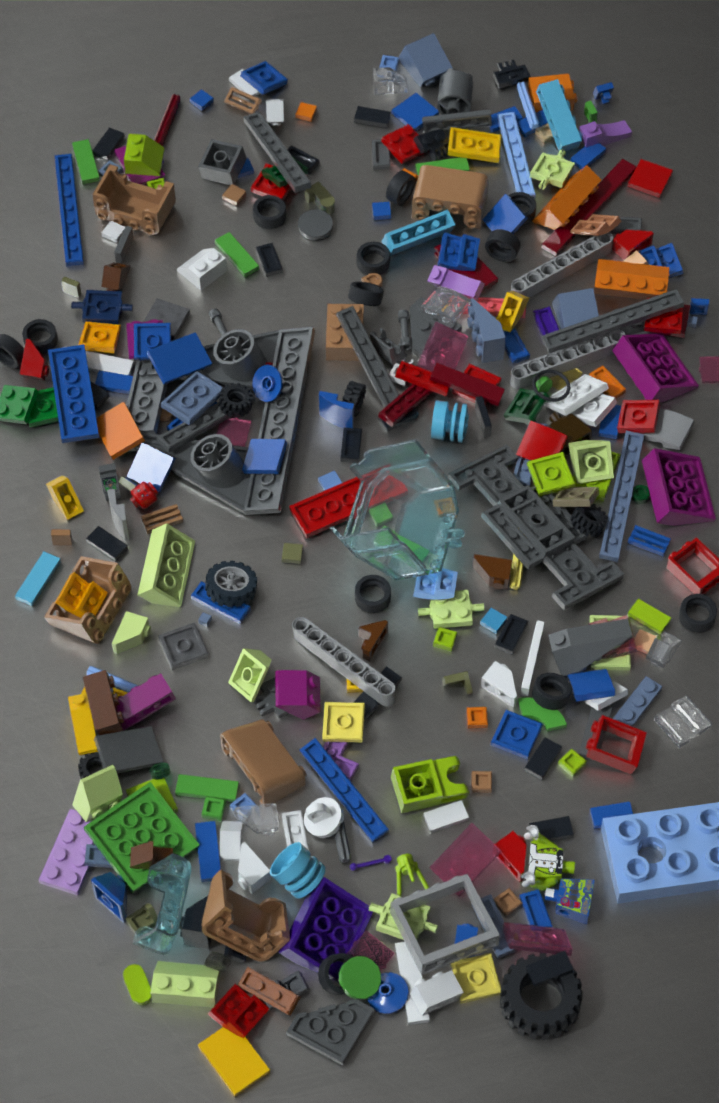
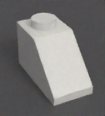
M283 99L266 100L267 122H270L271 125H281V122H284Z
M495 661L483 675L481 687L514 708L517 694L512 671L505 664Z
M243 842L240 851L238 882L244 890L248 889L253 894L271 880L269 868Z

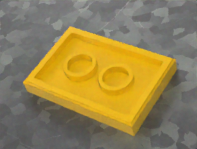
M450 128L449 156L499 163L501 135Z
M224 1027L197 1044L200 1051L234 1097L270 1073V1069L247 1038H241Z

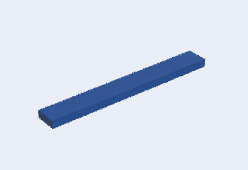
M72 153L54 155L66 267L84 265Z

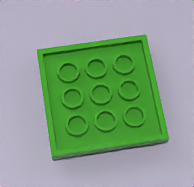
M151 782L84 826V831L116 873L122 877L132 893L166 870L130 868L131 847L154 841L153 847L173 848V866L200 845Z

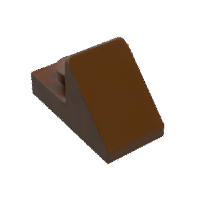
M383 620L358 628V636L364 639L361 647L363 659L368 661L372 659L388 632V621Z
M154 841L131 847L130 868L171 871L173 848L153 847Z

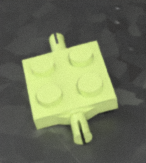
M559 150L557 155L542 152L530 172V178L541 181L539 184L540 189H545L547 184L560 188L564 186L575 165L574 162L564 159L566 155L564 150L563 152Z
M468 590L455 591L454 598L430 599L429 608H418V616L430 615L434 629L439 627L472 626L473 612L484 611V603L472 604L469 599Z
M391 894L384 906L371 902L369 911L380 914L376 931L403 940L390 914L391 902L401 896ZM424 904L403 912L416 940L424 929L435 934L438 930V925L427 922L431 906Z

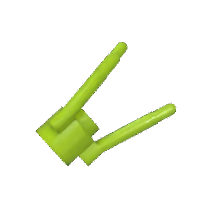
M412 854L400 855L397 858L398 865L395 866L397 873V895L401 896L402 894L401 873L409 875L411 882H414L413 873L416 872L424 888L428 889L429 886L417 862L414 861Z

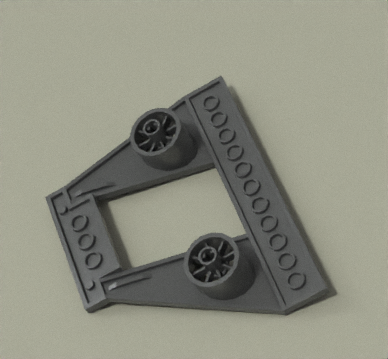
M314 327L282 329L253 336L247 330L235 329L222 335L215 344L203 346L212 365L198 372L221 386L227 384L231 386V383L237 386V383H240L241 387L244 384L246 389L250 388L253 390L252 381L254 374L261 366L266 365V362L273 363L272 366L279 370L282 376V390L275 400L265 402L258 439H285L287 441L279 474L244 473L242 468L248 447L234 446L228 437L221 434L209 435L201 440L192 439L168 453L157 442V437L160 436L157 434L162 412L161 402L165 399L168 383L163 385L151 360H137L126 405L145 439L143 443L176 458L170 470L171 472L243 514L281 513L315 336ZM189 374L179 379L187 380L192 374ZM139 444L138 446L132 448V449L129 450V451H137V452H138V450H139L141 444Z

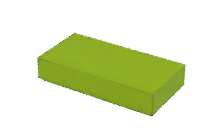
M639 598L627 615L660 635L671 622V617Z

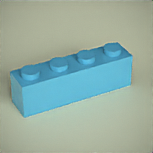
M558 79L539 84L536 93L558 151L562 150L563 152V150L567 151L578 148L582 141V134L577 130L576 118L571 114L570 103L564 96L563 85H560Z
M445 210L386 233L381 242L386 245L390 256L441 237L444 232L451 233L455 223L449 210Z

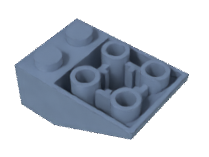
M471 298L470 306H468L469 317H467L468 327L472 328L473 331L471 332L472 340L477 344V356L481 357L482 363L503 360L505 335L501 323L474 298Z

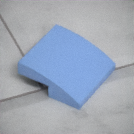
M439 567L438 572L435 573L419 568L413 597L431 600L454 598L458 572Z

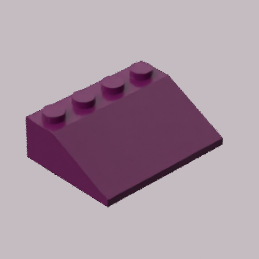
M663 334L623 335L612 350L627 374L634 381L636 387L643 394L645 400H659L660 403H663L699 387Z
M654 448L642 460L657 523L677 526L714 522L716 520L700 457Z

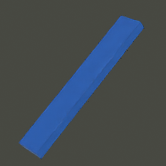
M316 738L299 749L300 753L372 843L389 832L386 825Z

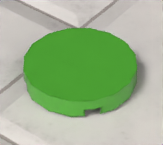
M356 956L342 965L339 972V983L347 996L353 999H366L373 996L379 989L381 973L373 960L365 956Z

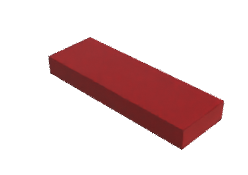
M401 361L395 374L396 378L447 396L450 389L447 386L429 380L432 374L431 371Z

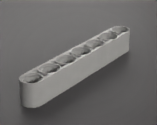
M608 232L587 239L515 279L511 284V291L518 292L529 298L609 254L612 250L613 235Z
M618 329L519 364L511 369L510 384L515 389H523L532 385L534 376L540 371L550 369L563 374L614 355L612 350L621 337L626 334ZM546 373L539 376L537 381L543 376L553 378L558 375L553 373Z
M298 617L294 619L292 628L296 641L381 705L389 707L395 704L397 699L395 685L307 618Z

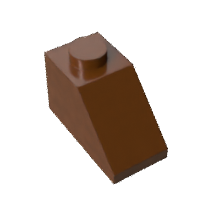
M116 262L105 265L101 287L107 288L106 291L122 289L131 265Z
M474 554L473 568L486 584L495 589H508L512 560Z

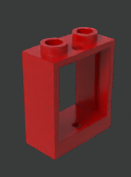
M697 537L691 542L687 541L678 552L674 551L669 555L667 569L693 594H705L719 584V558ZM694 553L713 570L698 582L679 565Z
M602 715L598 721L595 720L592 724L591 732H593V735L586 744V749H588L586 757L632 774L638 767L647 732ZM601 730L632 741L627 760L597 748Z

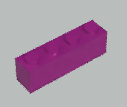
M161 673L150 677L144 684L133 687L124 696H119L120 705H117L124 717V723H122L123 731L176 699Z

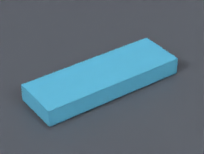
M43 551L16 593L15 599L33 606L61 563V559Z

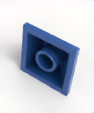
M108 872L91 879L95 898L125 923V918L127 917V890L122 877Z

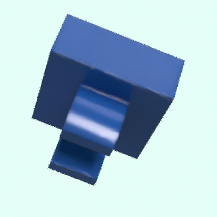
M610 82L596 86L593 91L594 98H601L603 104L609 103L614 89L613 83Z

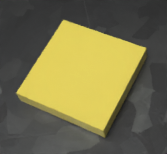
M325 702L323 742L363 743L365 703Z
M491 953L462 959L450 964L451 970L464 992L459 998L461 1004L500 995L501 986Z

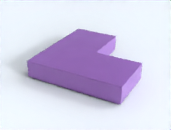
M325 742L323 748L351 782L359 767V763L342 757L349 742Z

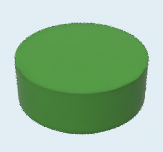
M543 376L536 382V387L538 391L547 393L551 389L553 381L549 377Z

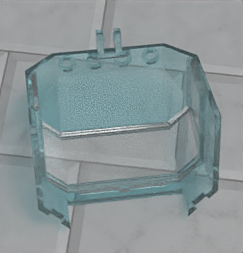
M416 439L369 449L363 454L364 458L358 464L354 462L349 467L361 483L344 536L334 526L329 528L355 557L385 573L395 581L442 571L448 547L453 549L459 548L462 545L460 538H463L465 534L461 528H454L459 513L454 484Z

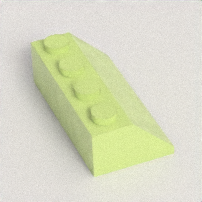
M168 523L153 529L138 596L152 604L180 607L183 601L195 540Z

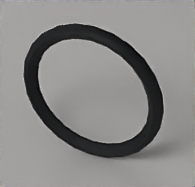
M556 370L540 371L534 376L532 381L534 392L540 398L550 402L565 399L571 390L567 377ZM546 373L560 376L567 385L565 394L558 398H549L542 395L536 387L538 377Z

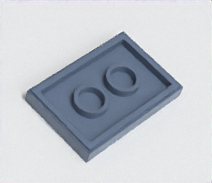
M196 371L161 402V407L190 426L219 399L223 387Z

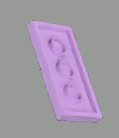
M69 810L40 875L39 883L75 895L79 894L90 866H85L86 844L95 845L84 831V826L94 819L86 822L76 810Z

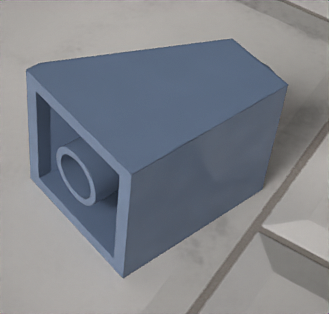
M434 33L406 45L399 55V62L420 87L434 84L435 80L440 79L448 69L453 68Z
M593 288L558 294L552 302L560 329L599 316Z

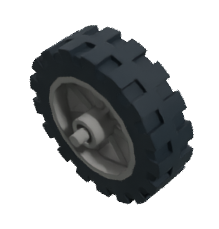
M222 561L221 564H214L213 568H210L208 574H206V594L208 597H211L213 602H218V605L240 607L242 604H248L250 599L253 600L256 594V573L254 570H251L250 566H245L242 562Z

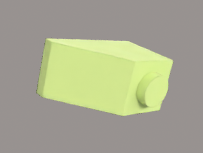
M126 611L112 642L113 653L119 654L143 643L145 637H148L151 631L148 617Z

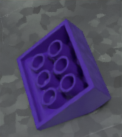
M323 877L319 884L307 894L289 930L290 941L280 949L279 953L292 962L318 973L320 964L327 957L338 953L350 954L351 952L352 955L354 954L352 950L357 947L355 945L359 944L373 912L369 911V905ZM343 962L331 964L329 967L330 979L339 982V972L344 964Z

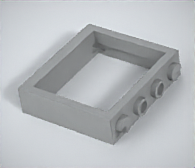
M468 874L455 876L447 882L436 883L431 888L417 890L412 895L399 897L391 902L390 914L421 975L499 946L500 934ZM465 889L487 932L424 955L403 912Z

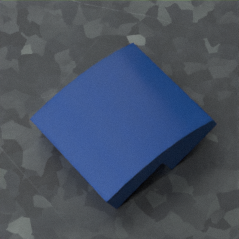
M444 232L437 266L460 271H475L480 239L466 234L459 237Z
M672 243L657 249L653 245L638 251L648 262V265L669 267V278L684 274Z
M319 391V415L340 428H354V404L338 401V394Z

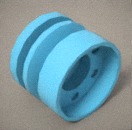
M436 400L432 419L431 439L444 440L447 432L450 433L451 442L454 441L455 434H458V442L463 443L469 422L468 404H463L461 412H459L458 403H455L453 411H451L447 401Z
M295 842L286 847L277 856L270 868V875L278 883L285 885L286 890L291 892L295 898L300 899L309 894L319 884L325 874L326 867L315 856H311L310 851L300 842Z

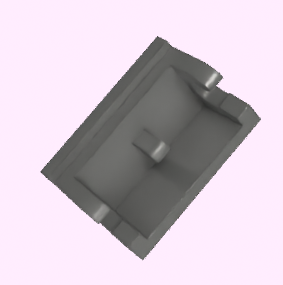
M380 328L381 335L377 337L374 331L369 333L376 351L390 364L394 365L407 357L403 345L398 343L397 346L387 338L386 332L382 328Z

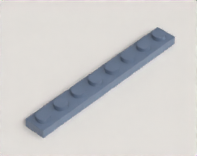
M626 431L608 512V522L605 527L599 555L601 559L618 562L644 434Z

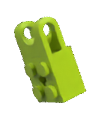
M450 756L393 767L391 780L401 814L466 799L470 794L467 785L464 783L454 784L447 778V775L459 769V758L457 756Z

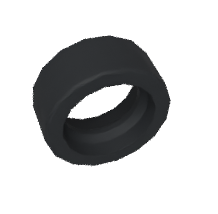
M402 170L397 172L387 187V200L397 206L403 205L414 190L416 184L415 177Z
M524 192L511 193L509 196L516 204L526 205L530 209L524 213L528 219L523 225L529 224L536 216L535 199Z
M266 195L257 199L253 204L255 223L265 229H273L282 225L286 220L284 201L274 195ZM267 207H274L280 211L279 214L272 217H265L259 213Z
M503 229L492 231L485 243L487 253L494 259L502 262L513 261L521 247L519 239L513 233ZM496 242L502 243L508 246L510 249L503 248L499 246Z
M375 241L367 242L361 245L357 251V266L362 273L366 275L370 273L381 275L389 268L390 252L386 245ZM374 253L381 255L384 260L377 264H370L365 262L363 258L368 254Z
M356 281L350 284L348 298L358 304L379 306L382 303L384 290L372 283Z
M32 320L23 328L24 345L26 339H29L33 333L46 331L51 334L49 339L44 342L34 343L42 354L48 353V350L54 349L58 342L56 328L48 320Z
M0 334V362L9 368H17L22 363L24 348L13 337Z
M379 575L362 577L355 586V602L357 606L368 613H378L386 609L391 602L389 582ZM370 586L381 588L384 591V597L375 602L365 600L361 594L365 588Z
M697 593L687 596L682 601L679 619L686 629L692 632H704L715 623L717 607L710 597ZM698 605L706 608L710 614L706 620L698 621L690 618L686 612L690 606Z
M556 673L541 674L536 678L532 690L533 699L543 708L549 710L562 709L569 701L572 691L571 684L562 675ZM542 687L556 688L562 695H549L542 690Z
M338 953L322 961L318 970V979L325 991L333 995L346 994L342 987L335 986L331 982L329 967L334 962L345 963L353 958L352 956Z

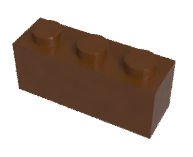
M106 670L84 676L83 681L97 734L105 735L123 731L122 723H124V717L122 712L118 711L117 705H120L117 693L114 694L113 688L116 687L113 676H109Z

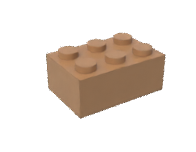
M364 304L327 305L326 360L359 361L336 313L353 306L364 326Z

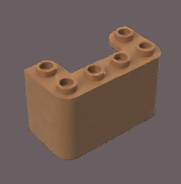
M110 164L92 194L97 217L101 220L130 226L133 230L157 235L176 203L174 183L166 181L163 187L158 185L156 189L128 181L126 174L120 175L117 172L118 166Z
M431 165L422 166L412 199V219H425L429 217L430 210L437 212L449 210L452 214L464 215V224L469 228L481 229L488 198V177L477 172Z

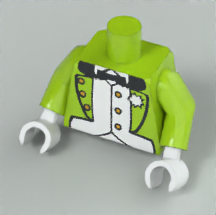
M535 825L526 827L530 832L525 833L524 837L527 840L533 838V841L530 844L528 871L521 875L522 878L526 879L522 882L523 887L530 886L546 891V888H552L560 884L562 873L574 874L575 862L563 860L562 848H559V846L540 834Z

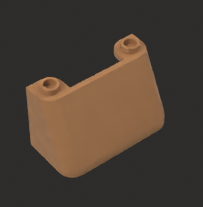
M261 719L226 730L220 734L223 752L226 756L230 755L231 759H235L253 784L254 791L262 796L259 802L266 809L306 785L305 776L307 774L301 765L298 766L274 734L271 723Z
M220 870L212 878L201 924L203 934L256 961L270 959L290 941L286 903L276 898H267L260 904H257L230 890L229 888L233 885V878L229 873Z

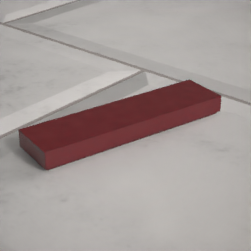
M437 362L429 379L475 398L482 396L484 401L496 406L499 405L505 391L504 388Z
M412 384L381 410L378 417L393 427L433 391Z

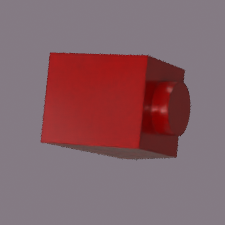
M625 230L613 238L612 250L625 260L636 250L640 251L652 245L654 233L652 231Z
M26 339L20 375L24 378L45 381V377L49 375L50 370L48 362L35 343L30 339Z
M512 831L494 844L493 853L520 883L523 881L521 875L524 874L527 845L521 835H517Z

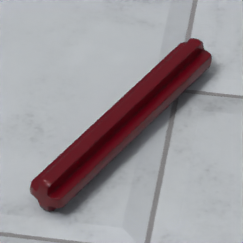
M173 94L154 138V141L161 146L164 143L181 101L180 95Z

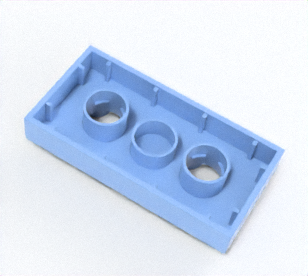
M719 802L602 819L601 832L617 904L719 890ZM652 847L660 851L663 859L658 863H648L645 858L638 855V852L642 848Z

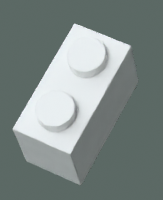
M451 970L446 973L440 971L427 981L425 978L417 981L410 995L423 1016L458 1001L464 992Z

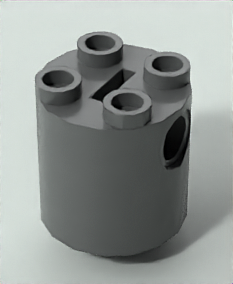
M450 68L441 76L437 109L441 115L470 112L473 92V77L471 74Z

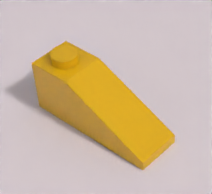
M87 694L69 696L68 700L79 756L98 752L94 741L96 734Z

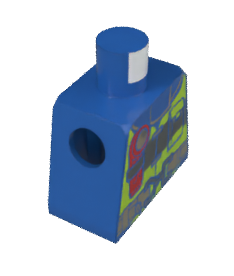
M561 879L559 890L546 888L544 900L557 902L556 914L587 924L595 880Z

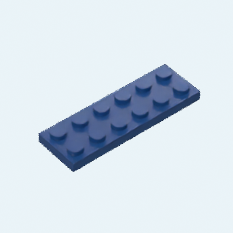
M84 344L48 350L62 443L99 438Z

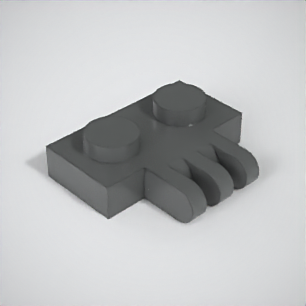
M275 677L262 683L260 689L263 693L257 695L254 704H257V709L260 710L261 716L274 711L279 719L290 714L276 707Z

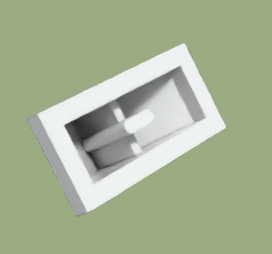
M222 821L220 829V860L239 861L243 822Z

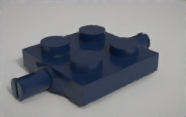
M86 290L83 302L72 301L71 303L72 309H82L83 323L119 324V317L122 311L133 312V304H122V291Z

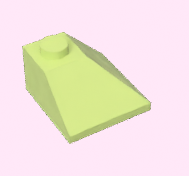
M584 440L569 443L570 460L577 484L614 478L610 441Z
M243 648L228 683L250 702H254L272 659L261 650Z

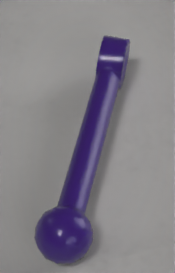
M385 855L384 858L360 864L352 863L350 869L356 871L357 868L383 862L390 864L392 857Z

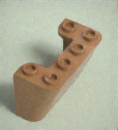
M81 556L72 572L78 574L88 583L94 581L108 592L96 616L93 613L87 612L82 618H79L65 609L62 611L59 605L53 602L44 618L53 627L98 644L104 638L105 633L131 592L132 587L118 563ZM83 565L84 571L80 574V568Z

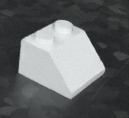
M215 248L203 249L177 268V271L202 291L227 272L226 258Z

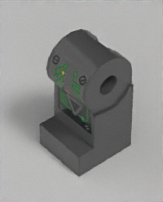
M115 463L98 466L106 501H109L107 493L109 489H115L116 499H121Z

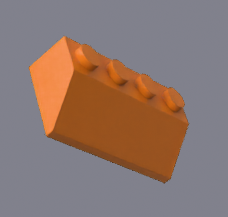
M586 165L567 180L564 186L560 188L532 221L535 224L553 230L560 226L563 228L570 221L568 218L570 216L573 217L580 210L578 206L585 204L589 199L588 195H592L599 188L597 185L601 179Z
M598 259L594 294L646 300L647 298L667 293L669 267Z

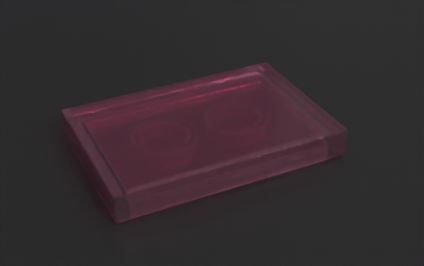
M435 322L417 367L432 372L437 362L455 369L469 336Z
M471 823L429 868L443 882H447L455 876L468 874L473 883L502 851ZM465 889L456 892V894L460 897L465 892Z
M503 922L502 930L509 949L557 954L565 950L567 956L572 954L573 949L564 929Z

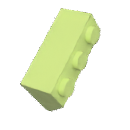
M158 961L152 978L150 992L152 1002L213 1008L217 1002L221 966Z

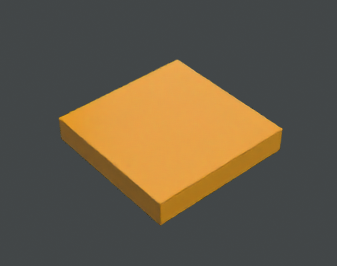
M85 322L78 345L84 344L85 351L115 353L121 325Z

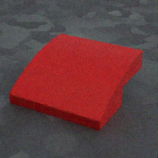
M530 421L516 455L531 461L560 453L568 436Z
M235 983L209 1011L208 1015L225 1029L244 1038L267 1013L269 1008L255 995L252 997L247 995Z

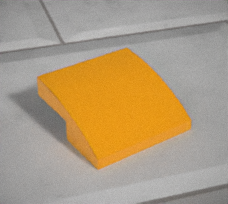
M73 572L67 579L55 603L79 618H82L87 612L93 613L96 616L108 592L94 581L88 583Z

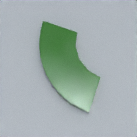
M518 698L517 702L521 715L539 721L544 725L547 732L567 728V723L558 710L543 708L533 698Z

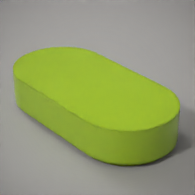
M136 964L127 966L123 972V978L132 1001L140 1006L148 1004L152 999L150 994L151 988L143 968Z

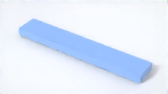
M515 113L498 114L497 119L516 192L527 193L535 198L536 194L532 178H530V171Z

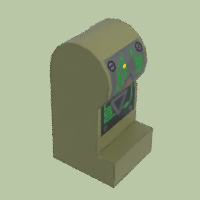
M319 181L311 185V188L305 190V200L308 203L314 202L320 210L325 211L329 215L334 213L335 199Z

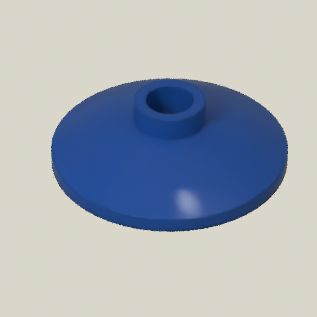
M264 365L255 372L252 387L256 397L263 402H271L279 396L282 390V376L276 367Z
M382 973L379 989L373 996L368 997L367 1000L370 1006L379 1013L391 1014L397 1012L405 1005L408 999V985L403 977L396 973ZM389 988L388 993H383V990Z

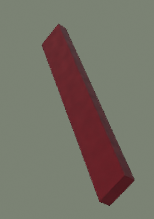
M622 158L597 185L599 188L592 195H588V201L578 206L580 210L573 217L570 216L568 218L570 220L568 224L563 228L561 226L558 227L542 243V249L557 256L576 235L571 234L570 231L578 221L588 220L592 214H596L630 178L637 166Z

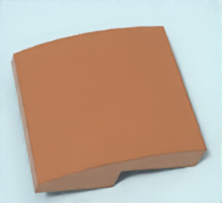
M592 214L588 220H579L570 232L571 234L603 235L617 227L621 223V219L619 216Z

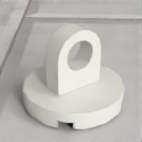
M327 797L319 798L312 802L306 808L304 815V825L307 831L318 838H327L337 833L340 829V824L344 820V811L341 805L332 798Z

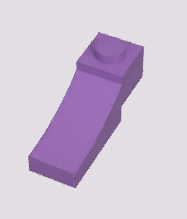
M625 120L610 124H596L594 121L579 126L582 142L585 147L598 143L605 146L632 136V131Z
M434 265L427 280L435 287L468 298H474L475 300H478L485 285L482 281L466 277Z

